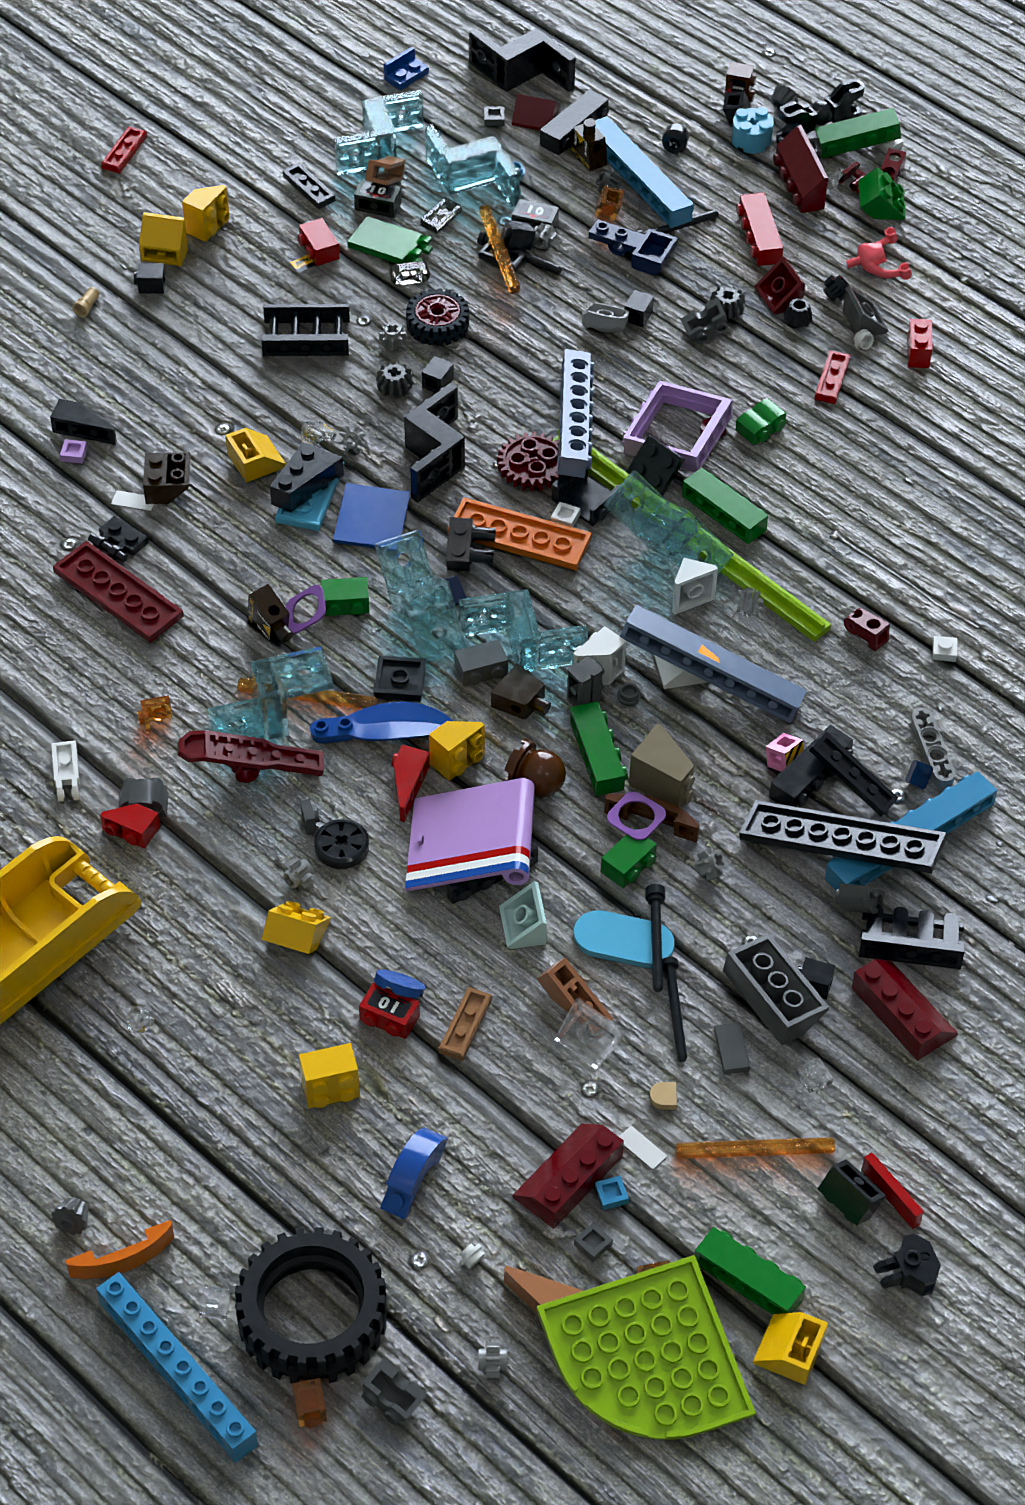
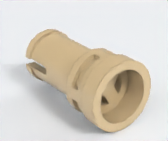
M89 287L83 297L73 304L72 309L74 313L80 317H86L92 309L94 302L100 297L99 291L94 287Z

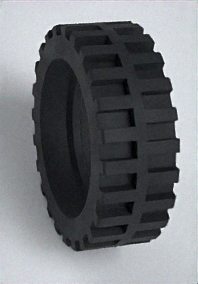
M315 1227L314 1233H304V1228L296 1229V1235L289 1237L283 1232L277 1235L278 1241L272 1245L266 1241L261 1245L262 1253L259 1256L252 1253L248 1258L249 1270L242 1268L239 1274L240 1285H236L235 1309L241 1341L245 1342L248 1355L250 1357L256 1356L257 1366L262 1370L269 1366L272 1371V1377L280 1380L282 1375L289 1376L290 1384L299 1385L300 1379L309 1380L310 1386H317L318 1379L328 1378L329 1383L338 1381L337 1375L345 1372L347 1376L355 1373V1364L360 1362L365 1365L370 1360L369 1350L377 1351L380 1346V1334L384 1335L386 1330V1317H388L385 1278H382L379 1263H372V1253L367 1248L362 1251L359 1250V1242L355 1238L350 1237L346 1241L342 1239V1232L333 1230L332 1235L324 1234L323 1227ZM320 1269L334 1272L350 1281L358 1293L359 1311L356 1320L340 1335L319 1343H298L279 1336L268 1326L264 1315L265 1298L269 1291L288 1275L303 1270Z

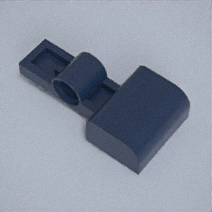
M599 219L596 220L588 234V238L608 244L609 250L614 255L622 256L626 251L632 252V268L650 275L660 273L677 247L678 242L677 237L650 228L644 235Z

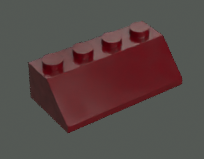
M799 125L776 145V154L773 155V162L779 168L780 177L784 179L787 191L793 197L794 205L798 207L802 214L824 210L828 176L802 125Z
M874 959L854 972L852 990L917 1061L958 1036V1032L892 961Z
M582 1123L512 1195V1198L555 1229L594 1188L595 1182L600 1181L623 1157L624 1140L604 1125Z

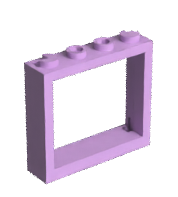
M659 381L654 390L650 391L647 401L642 403L638 415L633 417L628 431L624 432L622 440L624 454L636 456L645 441L641 439L663 403L706 413L713 416L691 452L667 446L685 459L680 469L695 473L703 466L733 416L732 399Z

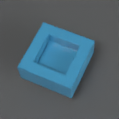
M621 1175L595 1182L594 1188L602 1210L629 1204V1197Z

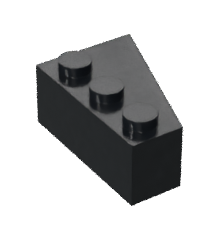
M303 442L270 485L271 505L289 512L294 511L310 500L312 494L319 489L324 490L328 487L329 482L344 476L343 457Z

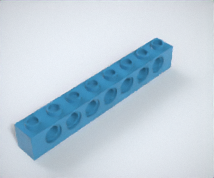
M120 1272L96 1288L100 1305L234 1463H237L258 1446L254 1428Z

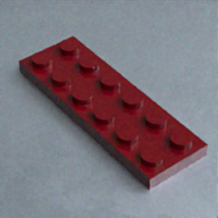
M88 541L82 543L53 565L55 574L149 643L184 617L181 608Z

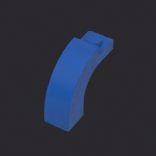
M421 1128L413 1134L401 1151L386 1182L388 1188L380 1209L402 1219L408 1217L425 1174L434 1164L440 1162L448 1141L447 1137L427 1128Z

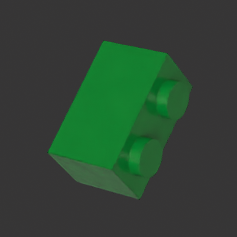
M367 577L321 580L326 606L324 616L369 613Z
M625 835L601 857L600 872L621 888H625L630 882H635L646 867L649 868L654 864L657 858V844L649 838L635 840Z

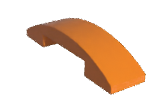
M171 1220L145 1229L146 1240L95 1259L92 1250L65 1260L70 1278L98 1279L110 1277L118 1272L121 1274L146 1263L163 1251L175 1238Z

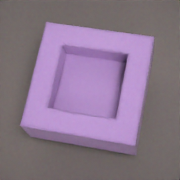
M65 439L60 453L61 462L83 464L88 448L87 442Z

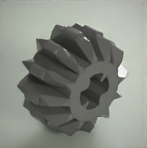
M725 285L723 289L717 287L716 291L712 292L710 301L718 297L729 321L731 317L738 319V316L743 314L746 299L741 290H735L734 286L728 288Z
M388 362L387 366H381L380 371H377L378 391H382L383 396L389 394L391 398L394 395L401 398L402 394H408L412 388L411 369L407 368L406 364L399 365L397 362L392 365Z

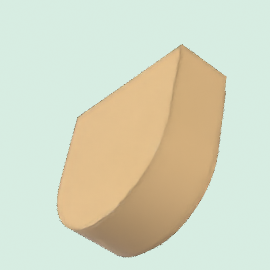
M659 1082L652 1086L650 1102L655 1108L676 1110V1082Z

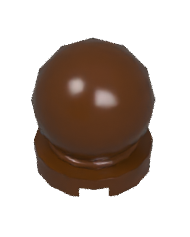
M526 738L522 739L521 744L523 745L520 750L514 749L508 759L504 771L509 774L503 781L526 778L535 785V797H550L558 792L565 782L566 769L564 763L553 751L546 749L536 750L534 742Z

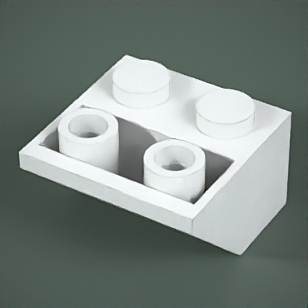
M604 626L599 632L593 633L583 646H578L575 649L573 664L579 663L580 660L587 656L592 657L604 668V674L602 675L603 685H610L625 671L626 640Z

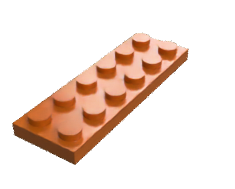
M463 497L454 515L457 518H472L475 527L496 528L495 542L474 541L475 543L577 571L592 539V533L465 497Z

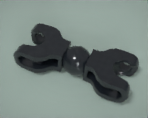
M851 79L840 83L830 95L824 97V101H815L811 105L808 103L800 105L798 102L793 101L781 106L778 117L786 123V126L777 131L776 143L778 144L799 125H802L806 135L815 130L816 126H824L830 121L835 123L861 116L862 110L854 102L863 96L865 85L857 79Z

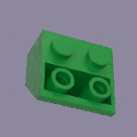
M877 167L859 179L860 208L872 219L903 220L906 218L905 191L900 184H896L891 179L888 173L883 172Z

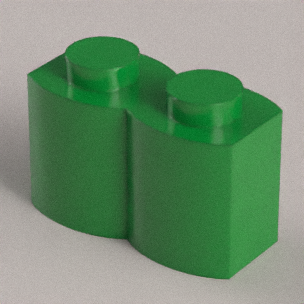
M767 398L760 401L753 409L741 414L736 419L735 430L751 444L757 445L760 442H765L770 434L779 432L785 427L787 413Z

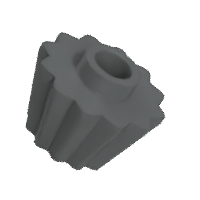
M778 84L775 87L771 104L777 110L787 103L799 102L798 96L790 87H786L784 84Z
M67 1198L51 1212L53 1216L51 1221L63 1233H70L71 1235L81 1234L87 1228L88 1206L80 1198Z

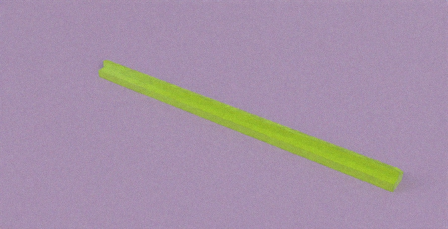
M558 430V436H556L555 438H553V441L559 439V430ZM592 447L590 455L592 456L590 470L588 469V474L610 490H613L619 484L622 485L624 501L707 563L716 565L718 571L813 642H816L830 631L831 624Z

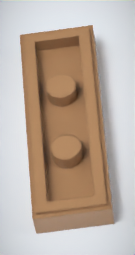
M471 987L467 988L439 1046L440 1054L460 1061L464 1060L492 1001L491 994Z

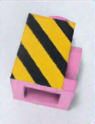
M786 733L781 734L766 746L767 767L782 772L804 750L803 740Z

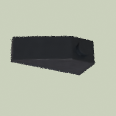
M64 399L58 400L50 416L53 433L116 445L115 426L79 402Z

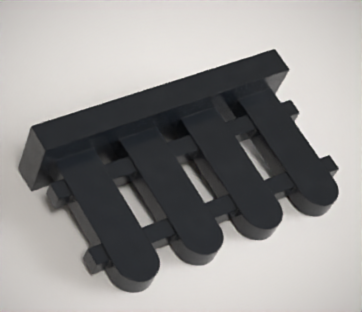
M879 904L876 906L878 913H862V920H867L866 930H861L859 957L961 970L965 945L963 941H959V931L963 932L964 923L959 922L958 915L947 913L944 916V920H936L931 911L922 910L919 912L918 917H911L908 910L904 907H896L893 914L883 913V907ZM883 922L892 923V933L882 932ZM908 925L917 926V936L908 935ZM933 928L943 929L942 939L933 938Z

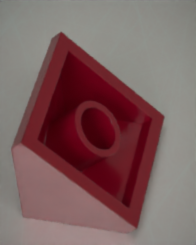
M517 94L512 126L540 131L558 115L561 104L554 100Z
M782 256L754 287L773 314L776 315L785 312L793 299L804 297L805 283L786 257Z

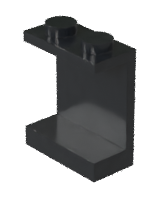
M586 469L584 478L563 475L552 484V500L557 504L562 502L581 508L579 518L594 526L598 521L605 519L611 510L620 506L623 500V486L619 484L610 491L589 478L588 469Z

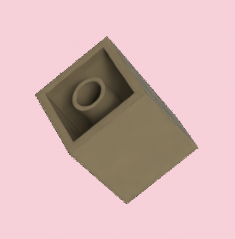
M657 723L631 754L629 785L651 797L664 800L681 809L684 804L687 805L691 801L694 794L692 791V785L695 781L693 776L694 765L662 725Z

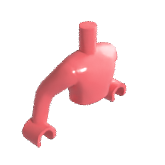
M888 227L885 230V237L875 243L859 245L858 257L846 260L848 268L861 265L866 272L880 278L901 277L907 280L912 276L909 264L906 262L900 264L899 269L885 270L879 267L881 263L887 261L883 246L888 243L894 244L898 239L893 227Z

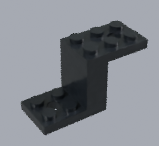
M476 28L469 31V63L506 92L541 73L547 75L568 92L575 89L576 57L538 28L502 47H499L498 44L494 43Z
M452 382L404 416L405 448L421 459L410 467L411 499L417 503L465 468V436L449 426L450 423L458 418V387Z

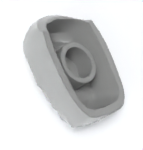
M595 302L582 313V325L585 328L592 327L600 332L618 333L625 329L628 323L629 311L617 306Z

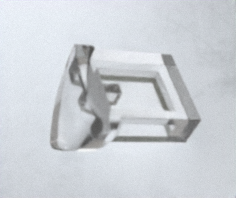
M322 421L303 422L301 441L302 443L305 442L317 446L323 440H334L337 431Z

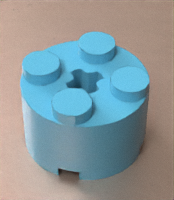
M764 107L740 108L736 111L732 128V144L737 149L740 147L743 149V152L750 154L761 153L766 150L768 145L770 147L774 121L768 110Z

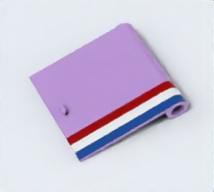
M519 778L414 798L405 890L408 892L501 874L505 881L510 884H525L529 879L535 794L534 783L526 778Z

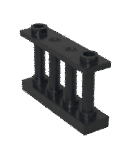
M263 304L264 323H270L269 334L261 336L263 356H349L348 334H342L343 323H350L349 304ZM278 323H291V334H278ZM300 323H313L312 334H299ZM321 323H334V334H321Z

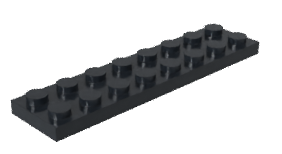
M755 800L739 832L740 840L930 874H932L947 840L946 832Z

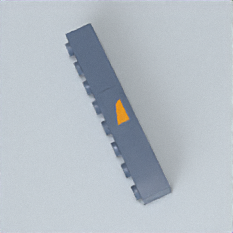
M637 604L620 634V637L627 642L788 723H791L807 692V690Z

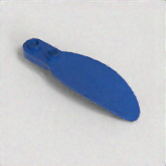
M390 702L370 706L348 716L318 719L311 724L310 733L312 739L317 743L340 742L352 739L362 741H393L429 737V734L446 721L452 720L441 711L423 704Z

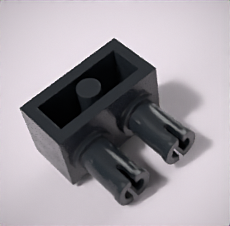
M450 517L446 553L447 570L470 571L472 562L493 564L494 549L473 548L472 543L474 541L495 542L496 528L475 527L472 518Z

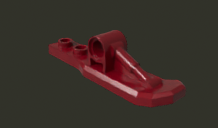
M198 730L189 731L177 743L178 756L185 761H205L223 764L232 768L235 778L242 783L255 781L260 770L266 769L322 776L324 773L323 751L277 745L262 738Z

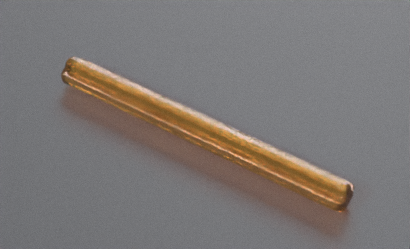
M488 204L481 205L479 213L508 290L511 294L519 293L520 284L492 210Z
M239 678L237 685L239 692L356 709L378 705V698L373 696L248 678Z
M833 1137L681 1142L676 1144L675 1152L678 1159L834 1153L835 1140Z

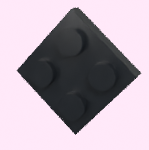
M648 435L626 473L662 498L685 459L653 436Z
M379 655L374 698L421 701L426 659Z

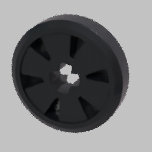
M336 819L329 821L321 826L315 835V853L318 859L328 867L335 869L354 867L361 863L368 854V833L362 825L353 820Z

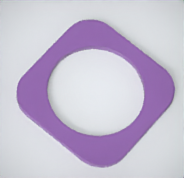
M320 585L311 586L287 602L286 609L290 614L289 629L293 634L303 631L324 617L326 606L323 588ZM305 596H317L319 605L314 616L305 623H295L292 615L296 604Z
M628 792L608 812L607 821L635 840H644L664 821L666 811L662 806L638 792ZM641 802L653 810L655 818L653 823L647 828L640 830L630 829L619 820L618 814L620 809L628 803Z

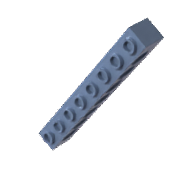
M569 349L564 351L561 366L559 475L584 478L586 469L590 470L592 456L590 455L593 428H591L593 415L591 414L594 390L592 388L594 375L592 374L594 362L590 361V352Z

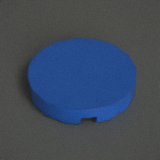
M378 970L374 977V982L379 987L386 989L388 986L393 989L392 992L394 994L408 998L422 997L426 988L420 981L390 970Z

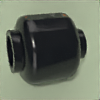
M679 123L668 125L662 136L664 149L670 153L682 152L689 140L687 128Z

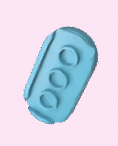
M595 910L585 913L575 923L574 940L583 953L605 960L642 968H652L651 921L608 911ZM661 924L663 959L672 957L674 937L671 931Z

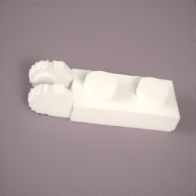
M76 740L51 743L54 783L57 788L58 802L64 801L63 786L72 785V797L74 800H79L78 784H80Z

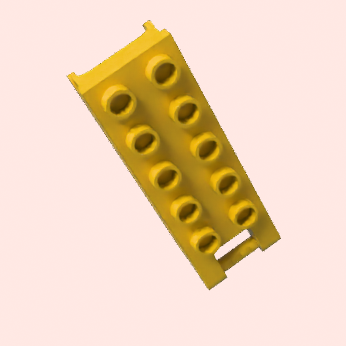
M55 836L43 839L28 847L0 870V1025L135 914L142 904L141 899L122 882L119 881L114 885L89 864V856L67 838ZM77 876L81 877L100 893L84 905L78 903L62 889Z

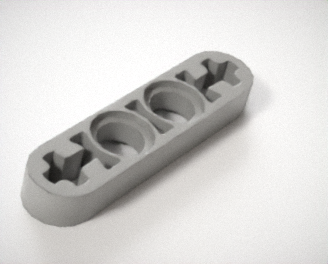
M918 708L912 713L911 727L925 763L933 767L931 779L939 788L951 787L956 773L935 718L930 710ZM922 720H923V721H926L924 728H923V722H922ZM925 735H931L936 740L933 742H928L924 740L923 737ZM939 754L943 759L936 761L930 755Z

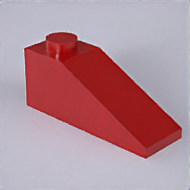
M402 745L399 752L394 753L391 767H394L400 821L405 822L414 803V798H416L430 768V752Z

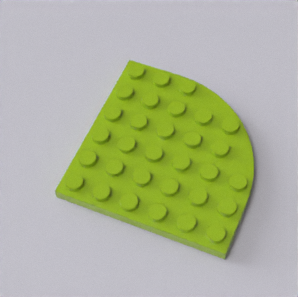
M695 1255L536 1307L554 1361L569 1390L589 1412L620 1431L642 1438L675 1440L700 1435L754 1417L756 1414Z

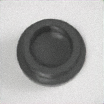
M626 683L619 688L617 699L623 705L632 706L640 701L641 692L635 684Z

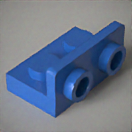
M413 47L408 48L384 63V80L400 91L429 73V66L415 58V49Z

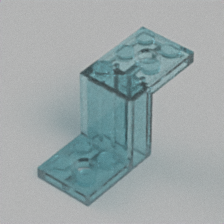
M421 89L362 100L363 133L334 138L337 175L367 170L369 160H379L385 158L386 155L397 158L395 131L423 126V94ZM407 109L405 113L398 114L400 110ZM355 151H360L357 155H351Z
M433 124L425 126L426 159L449 195L495 182L510 206H516L519 196H521L519 186L521 173L514 166L510 155L505 153L502 143H499L495 136L450 148L448 143L445 144L441 132L437 131Z
M633 470L604 504L649 549L670 558L679 567L682 564L683 558L698 561L699 553L706 551L707 558L704 563L716 565L719 573L734 556L689 510L668 502L637 471ZM639 497L640 505L636 509H632V499Z
M415 530L375 543L392 609L408 616L419 658L429 661L466 648L449 581L432 575L421 531ZM402 553H407L409 561L406 565L401 566L398 562V557ZM441 626L443 629L442 636L434 639L432 636L433 629Z
M528 589L458 599L460 637L507 630L515 665L518 663L529 672L573 665L575 649L578 646H583L588 641L586 625L539 632Z
M322 647L251 661L254 698L207 708V713L212 731L266 740L288 736L286 699L333 689V681ZM301 670H307L309 672L306 675L298 674V672ZM233 722L242 723L239 727L230 726Z

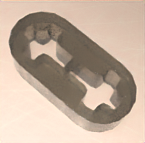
M423 261L396 264L389 271L391 281L396 285L422 283L427 281L431 275L428 264Z

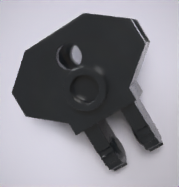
M916 1233L905 1235L900 1250L894 1252L893 1257L878 1261L873 1266L875 1272L879 1274L894 1271V1274L885 1276L879 1281L883 1289L900 1285L901 1289L907 1287L921 1296L933 1293L941 1267L931 1242Z

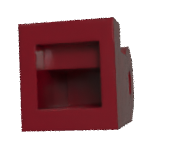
M889 148L882 164L881 170L888 173L895 183L905 167L906 152ZM892 155L899 156V157H900V160H899V161L891 160V156H892Z
M857 608L843 621L849 633L858 635V637L867 641L868 647L874 651H877L889 641L890 623L865 609Z

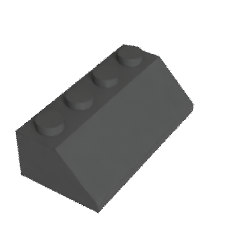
M769 933L727 952L723 972L781 1045L803 1036L829 1010L826 1002Z

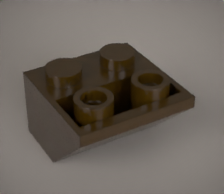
M190 452L145 453L143 478L145 504H169L189 488Z

